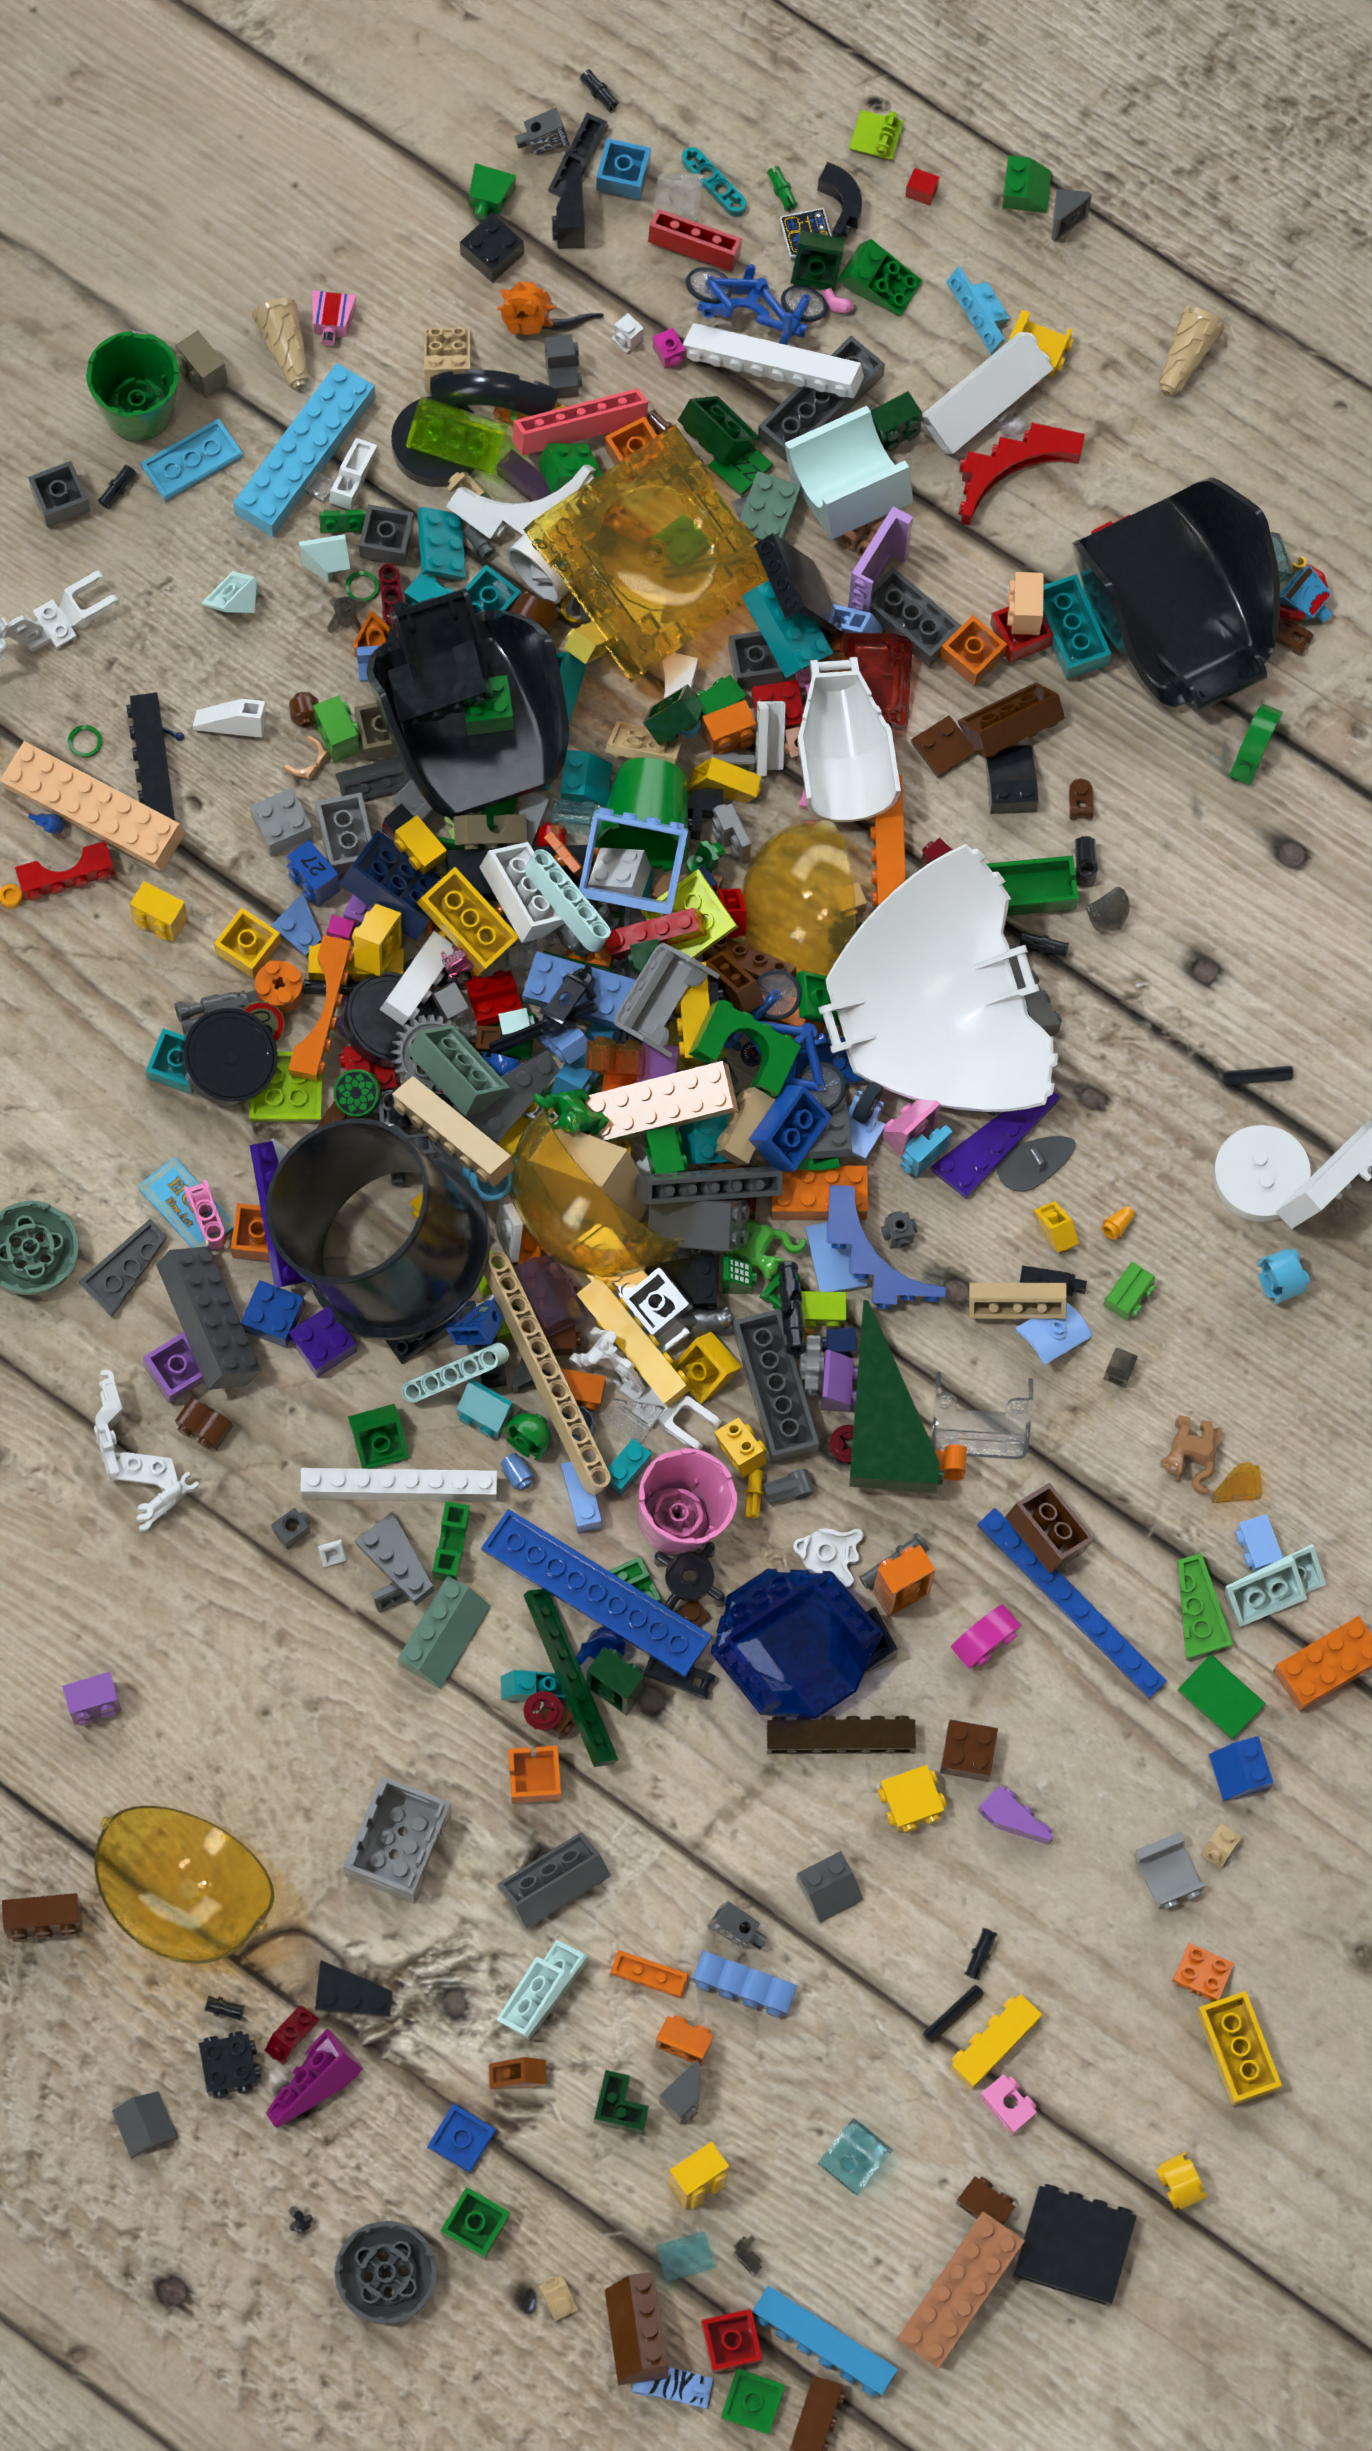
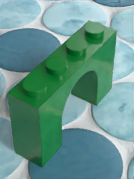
M718 1000L710 1005L688 1054L707 1065L717 1061L730 1034H745L756 1042L761 1053V1063L750 1088L755 1087L772 1098L778 1096L801 1045L797 1044L791 1036L781 1035L774 1031L775 1029L771 1025L754 1020V1016L750 1013L740 1012L733 1008V1004L728 1001Z

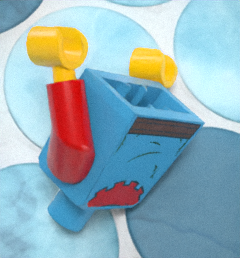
M1299 557L1298 563L1300 565L1292 563V571L1296 573L1295 576L1280 593L1279 617L1295 621H1307L1316 616L1324 623L1332 615V612L1324 605L1331 596L1325 574L1310 564L1306 565V559Z

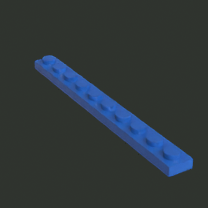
M996 1508L977 1524V1527L1148 1699L1167 1682L1058 1570L1051 1574L1048 1572L1008 1520Z

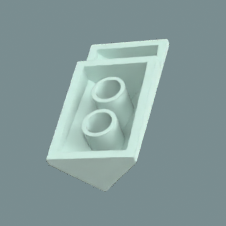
M1311 1544L1227 1585L1224 1594L1239 1627H1242L1306 1600V1593L1323 1587L1326 1583L1315 1548Z
M556 1940L544 1960L536 1956L496 2020L530 2041L588 1963V1956Z

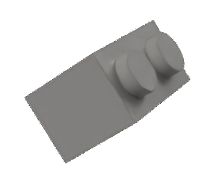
M448 983L431 993L440 1016H443V1019L454 1021L464 1016V1010L469 1008L456 983Z

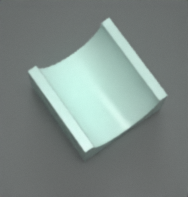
M867 406L785 443L790 479L793 483L801 485V496L831 540L887 515L892 507L900 509L913 503L909 466L905 461L896 465L893 464L881 444L873 423L871 411Z

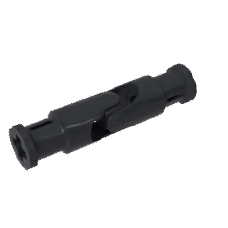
M783 1262L777 1266V1272L780 1274L781 1280L779 1283V1294L782 1307L783 1332L787 1337L786 1353L789 1355H801L807 1351V1345L804 1343L803 1334H805L801 1286L797 1280L798 1264L795 1262Z

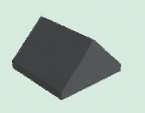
M1057 189L1051 237L1054 242L1088 217L1092 197L1090 192Z
M159 2091L133 2097L112 2110L130 2158L177 2139Z

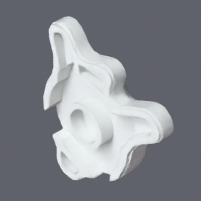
M827 1528L818 1529V1531L805 1538L797 1539L793 1544V1550L811 1573L820 1577L833 1578L842 1587L848 1589L852 1587L854 1578L847 1565L859 1562L856 1546L863 1540L864 1534L860 1529L844 1533Z

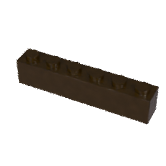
M904 1715L896 1716L895 1719H885L884 1716H871L870 1719H860V1716H847L846 1720H836L835 1716H823L821 1720H811L810 1716H798L796 1720H786L784 1716H774L772 1720H767L766 1725L767 1754H915L916 1750L915 1719H910L909 1716Z

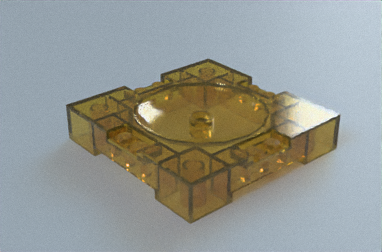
M676 424L535 518L523 529L550 568L554 566L607 642L604 644L631 683L743 606L745 603L741 596L756 586L769 581L754 546L758 543L743 520L738 522L713 486L715 480ZM650 550L655 553L656 557L651 555Z

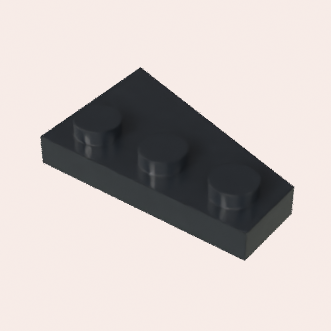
M320 1960L315 2011L390 2018L393 1995L391 1990Z

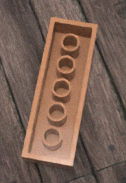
M982 2211L897 2337V2340L939 2369L1026 2240L985 2211Z

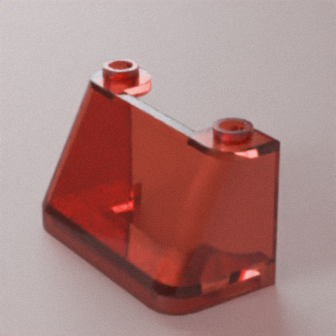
M843 633L840 650L846 658L857 657L859 671L872 693L874 702L881 709L885 722L889 724L891 730H905L909 717L912 665L911 640L908 637L895 633Z

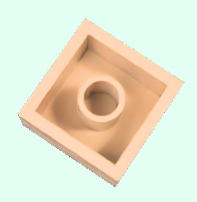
M1015 572L1014 580H1010L1007 625L1012 626V634L1040 635L1043 619L1044 573Z

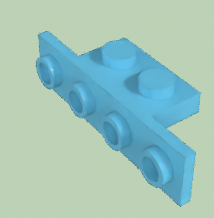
M957 267L946 282L988 351L992 354L1005 340L997 325L1006 324L1010 317L988 282L971 285L962 268Z

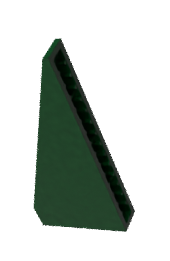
M863 1300L849 1487L937 1494L938 1485H943L944 1471L939 1470V1459L868 1300Z

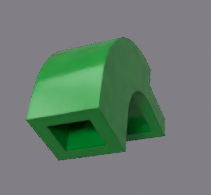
M1261 703L1236 756L1237 758L1230 772V777L1249 785L1252 784L1283 711Z

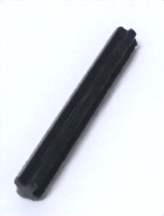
M589 1000L575 1006L567 1020L576 1021L597 1012L596 1002ZM542 1021L490 1042V1051L498 1054L543 1035L541 1033L543 1029Z

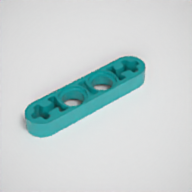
M695 147L686 148L682 153V165L729 215L733 217L743 215L746 210L744 196L699 149ZM688 156L691 158L696 157V163L693 160L688 161ZM703 170H710L713 175L706 179L701 177L700 173ZM723 185L727 188V192L719 194L715 191V188ZM732 201L735 204L740 203V208H738L737 206H734L732 208Z

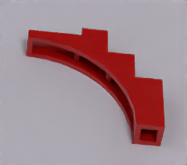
M1031 422L1030 430H1025L1023 441L1000 437L998 445L993 444L991 456L968 451L967 458H962L959 472L963 473L962 481L965 482L963 494L967 495L966 501H961L958 515H962L961 524L970 526L975 510L983 497L996 483L1009 474L1040 463L1066 462L1079 464L1085 434Z

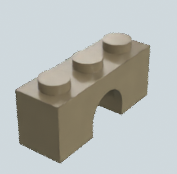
M526 814L494 816L492 832L487 826L486 815L454 817L455 845H464V849H479V845H484V849L499 848L498 844H504V847L525 843L527 842Z

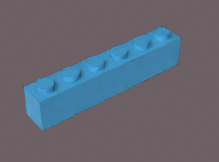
M769 2285L752 2310V2314L755 2317L754 2322L763 2328L770 2326L775 2329L777 2337L785 2342H788L789 2339L798 2344L796 2348L807 2356H810L812 2353L819 2358V2364L829 2370L833 2367L840 2371L842 2379L850 2384H853L854 2381L863 2386L861 2390L872 2398H875L876 2395L881 2398L898 2370Z

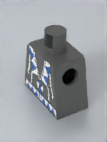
M557 107L526 120L524 125L527 132L514 136L518 149L532 145L535 154L570 146Z
M729 1901L720 1905L707 1926L740 1947L750 1943L760 1950L768 1938L757 1931L760 1925L757 1920ZM739 1926L745 1929L744 1934L740 1931Z

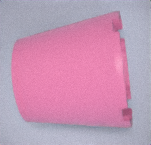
M681 1448V1450L666 1452L660 1455L648 1466L639 1487L638 1521L643 1537L654 1549L668 1555L689 1553L725 1530L736 1510L737 1491H735L731 1479L732 1476L723 1463L704 1451ZM675 1513L680 1515L679 1519L674 1517Z

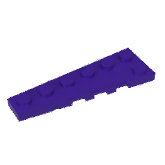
M1053 1091V1094L1047 1097L1045 1105L1000 1113L933 1164L931 1172L967 1199L1060 1100V1096Z

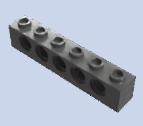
M773 1166L637 1175V1199L645 1204L782 1195L783 1171Z

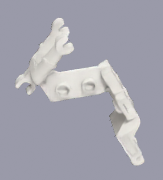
M95 571L64 590L60 608H58L54 600H51L33 610L37 621L20 616L7 623L4 617L1 618L0 662L7 647L5 641L7 637L27 645L31 653L50 642L53 643L58 651L63 644L71 640H77V635L73 630L86 628L94 618L110 610L112 604H119L120 601L115 594L108 596L85 610H81L74 601L80 593L93 587L97 580L100 579L102 581L104 579L102 573Z
M594 1327L589 1335L592 1338H597L598 1341L587 1354L573 1353L569 1358V1362L575 1363L582 1370L584 1366L596 1364L601 1359H609L624 1383L620 1387L619 1392L637 1404L631 1412L634 1418L637 1417L650 1429L658 1420L665 1433L674 1436L689 1448L701 1450L702 1444L676 1426L673 1422L674 1417L684 1408L694 1412L706 1422H711L715 1428H718L722 1421L689 1396L681 1397L668 1408L646 1380L633 1369L635 1365L627 1358L622 1359L615 1354L618 1349L616 1346H613L617 1338L616 1334L613 1331Z
M103 1370L100 1376L107 1377L108 1379L99 1383V1387L103 1390L100 1392L103 1407L95 1417L96 1425L94 1426V1432L109 1482L123 1480L154 1484L163 1491L157 1494V1497L148 1504L143 1503L138 1506L139 1512H146L138 1515L136 1518L138 1523H145L139 1526V1531L147 1532L155 1520L167 1514V1511L180 1502L181 1498L188 1492L195 1491L199 1483L197 1481L193 1485L185 1483L191 1477L189 1472L185 1473L178 1482L171 1458L128 1452L116 1453L115 1444H117L115 1433L114 1430H109L121 1421L122 1406L113 1373L110 1370Z

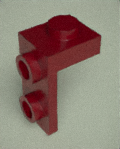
M300 2005L272 2034L264 2051L284 2066L289 2061L296 2046L318 2024L319 2018Z

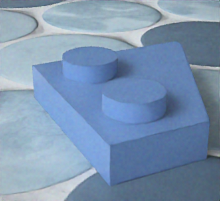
M302 894L271 925L272 928L280 932L281 938L305 958L309 956V946H315L322 941L307 901Z

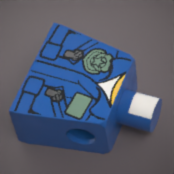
M488 1294L484 1300L468 1301L446 1325L445 1329L456 1345H491L504 1320V1316L497 1307L498 1304L494 1295Z

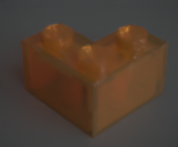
M601 1036L595 1037V1041L587 1040L586 1070L599 1075L645 1076L646 1047L639 1045V1041L625 1040V1044H616V1040H610L609 1037Z

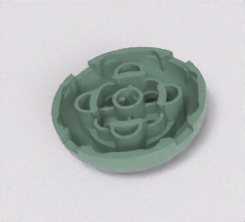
M40 1201L18 1202L1 1210L0 1286L16 1294L38 1295L49 1292L61 1285L72 1273L79 1253L78 1236L71 1220L66 1214L50 1206V1204ZM43 1234L46 1236V1239L43 1242H38L36 1236ZM16 1239L22 1240L21 1246L18 1248L12 1245ZM34 1249V1253H28L29 1250ZM44 1256H49L51 1261L44 1263L41 1262V1259ZM21 1261L27 1263L23 1269L17 1268L18 1263Z

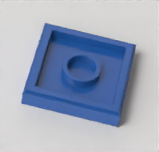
M453 2103L427 2148L471 2174L497 2130Z

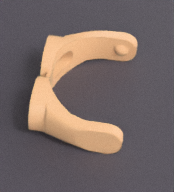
M308 735L307 741L319 749L317 762L301 770L294 769L287 764L284 766V769L294 776L306 778L310 781L329 757V752L324 749L317 739Z

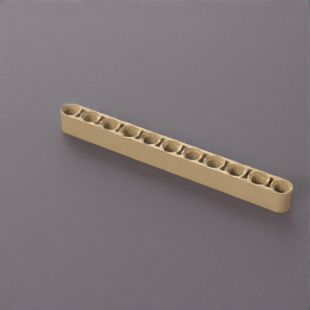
M493 1252L488 1258L484 1272L486 1281L583 1488L591 1495H598L609 1484L610 1473L509 1258L503 1252ZM492 1263L498 1264L500 1269L493 1267ZM502 1284L507 1285L510 1290L504 1289ZM512 1305L517 1306L520 1312L515 1311ZM522 1327L528 1328L530 1333L524 1332ZM532 1348L537 1349L540 1352V1355L535 1354L532 1351ZM542 1369L547 1370L550 1376L543 1374ZM552 1391L559 1393L560 1398L555 1397ZM562 1412L567 1413L570 1416V1419H566L562 1415ZM572 1434L579 1436L581 1441L575 1440ZM582 1456H587L591 1463L584 1461ZM592 1477L599 1479L601 1484H596Z

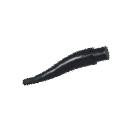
M588 313L567 319H552L553 326H543L542 329H551V331L566 330L586 320L602 318L604 314Z

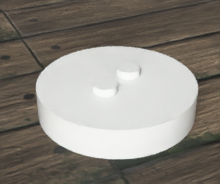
M1255 1125L1237 1131L1224 1142L1214 1164L1213 1180L1219 1198L1229 1210L1251 1221L1268 1222L1281 1218L1275 1211L1310 1178L1311 1170L1304 1148L1292 1135L1276 1127Z

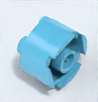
M1284 1249L1260 1258L1257 1262V1268L1261 1267L1262 1273L1258 1274L1261 1286L1269 1299L1273 1297L1276 1299L1274 1301L1275 1304L1303 1294L1306 1290V1285L1310 1283L1308 1273L1301 1267L1300 1256L1296 1249Z

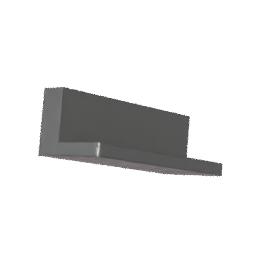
M399 757L335 774L341 796L361 792L363 800L399 791L410 781V777Z

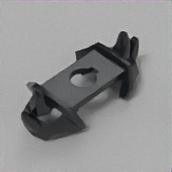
M589 963L572 974L567 973L563 978L562 985L550 1003L543 1007V1029L541 1030L543 1035L557 1036L568 1028L575 1029L576 1023L573 1020H567L578 1001L585 992L587 1000H593L597 997L593 991L595 978L592 976V968ZM564 993L571 994V1003L563 1007L559 1006L560 996Z

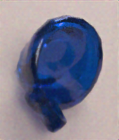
M600 1627L593 1630L587 1641L581 1644L576 1658L579 1665H582L588 1656L595 1660L604 1647L609 1651L614 1649L624 1656L626 1644L615 1631L606 1627Z

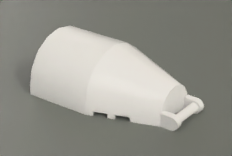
M849 657V660L826 662L810 660L811 683L798 735V748L808 811L815 817L830 822H854L880 815L896 804L901 793L892 730L889 724L885 722L881 709L874 702L872 693L859 671L857 657ZM850 669V671L819 673V671Z

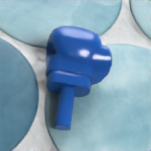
M30 813L28 815L29 819L34 820L36 825L43 827L44 831L48 833L60 834L64 829L63 819L56 814L40 813L34 815Z

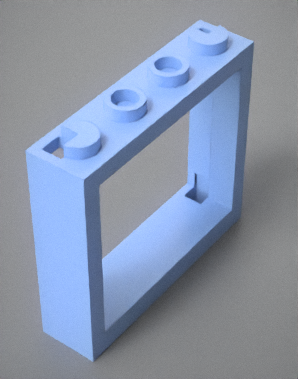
M600 807L599 811L595 810L579 887L581 893L587 899L667 915L672 914L688 829L684 828V824L671 821L670 825L660 823L661 819L647 817L646 820L637 819V814L623 812L622 816L613 814L614 810ZM600 820L679 835L667 901L587 886Z

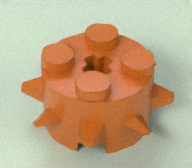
M519 281L511 290H500V294L505 302L502 306L497 307V310L501 311V317L505 325H507V330L512 334H538L543 326H553V322L548 314L551 310L556 309V306L552 305L548 292L546 290L543 292V288L535 287L536 284L533 282Z

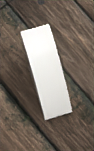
M358 438L354 440L339 468V475L330 490L329 503L351 510L367 476L377 450V445Z

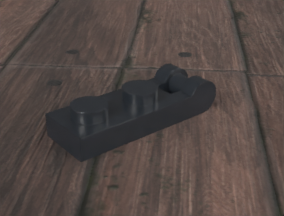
M651 1656L643 1673L647 1678L693 1694L704 1700H708L710 1694L708 1690L716 1679L715 1675L695 1667L684 1678ZM695 1678L702 1680L699 1687L693 1685Z

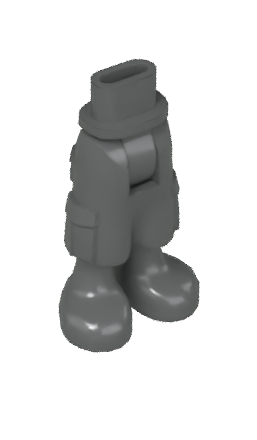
M242 990L241 992H229L222 995L214 994L203 997L198 1004H187L179 1001L174 1003L178 1020L182 1022L185 1036L190 1027L199 1019H190V1017L200 1013L205 1015L208 1012L221 1008L242 1010L249 1003L259 999L255 990L247 993Z

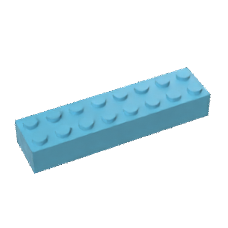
M336 363L233 502L235 515L274 537L376 398L375 385Z

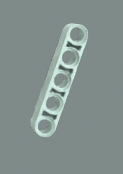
M536 850L525 867L526 875L583 946L592 952L599 951L610 936L609 926L551 854L545 850Z
M495 1343L406 1382L402 1387V1395L405 1400L414 1403L492 1370L507 1362L509 1358L508 1349L501 1343Z

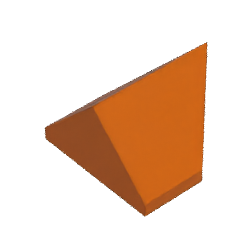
M372 609L353 642L355 657H357V647L381 646L388 640L390 627Z

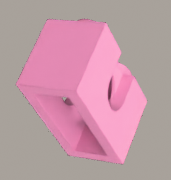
M1003 2074L980 2094V2098L1013 2136L1035 2117L1037 2113L1035 2111L1036 2105L1028 2096L1024 2098L1017 2091L1020 2087L1011 2076L1007 2078ZM1006 2097H1013L1017 2102V2106L1009 2109L1004 2105L1003 2100Z

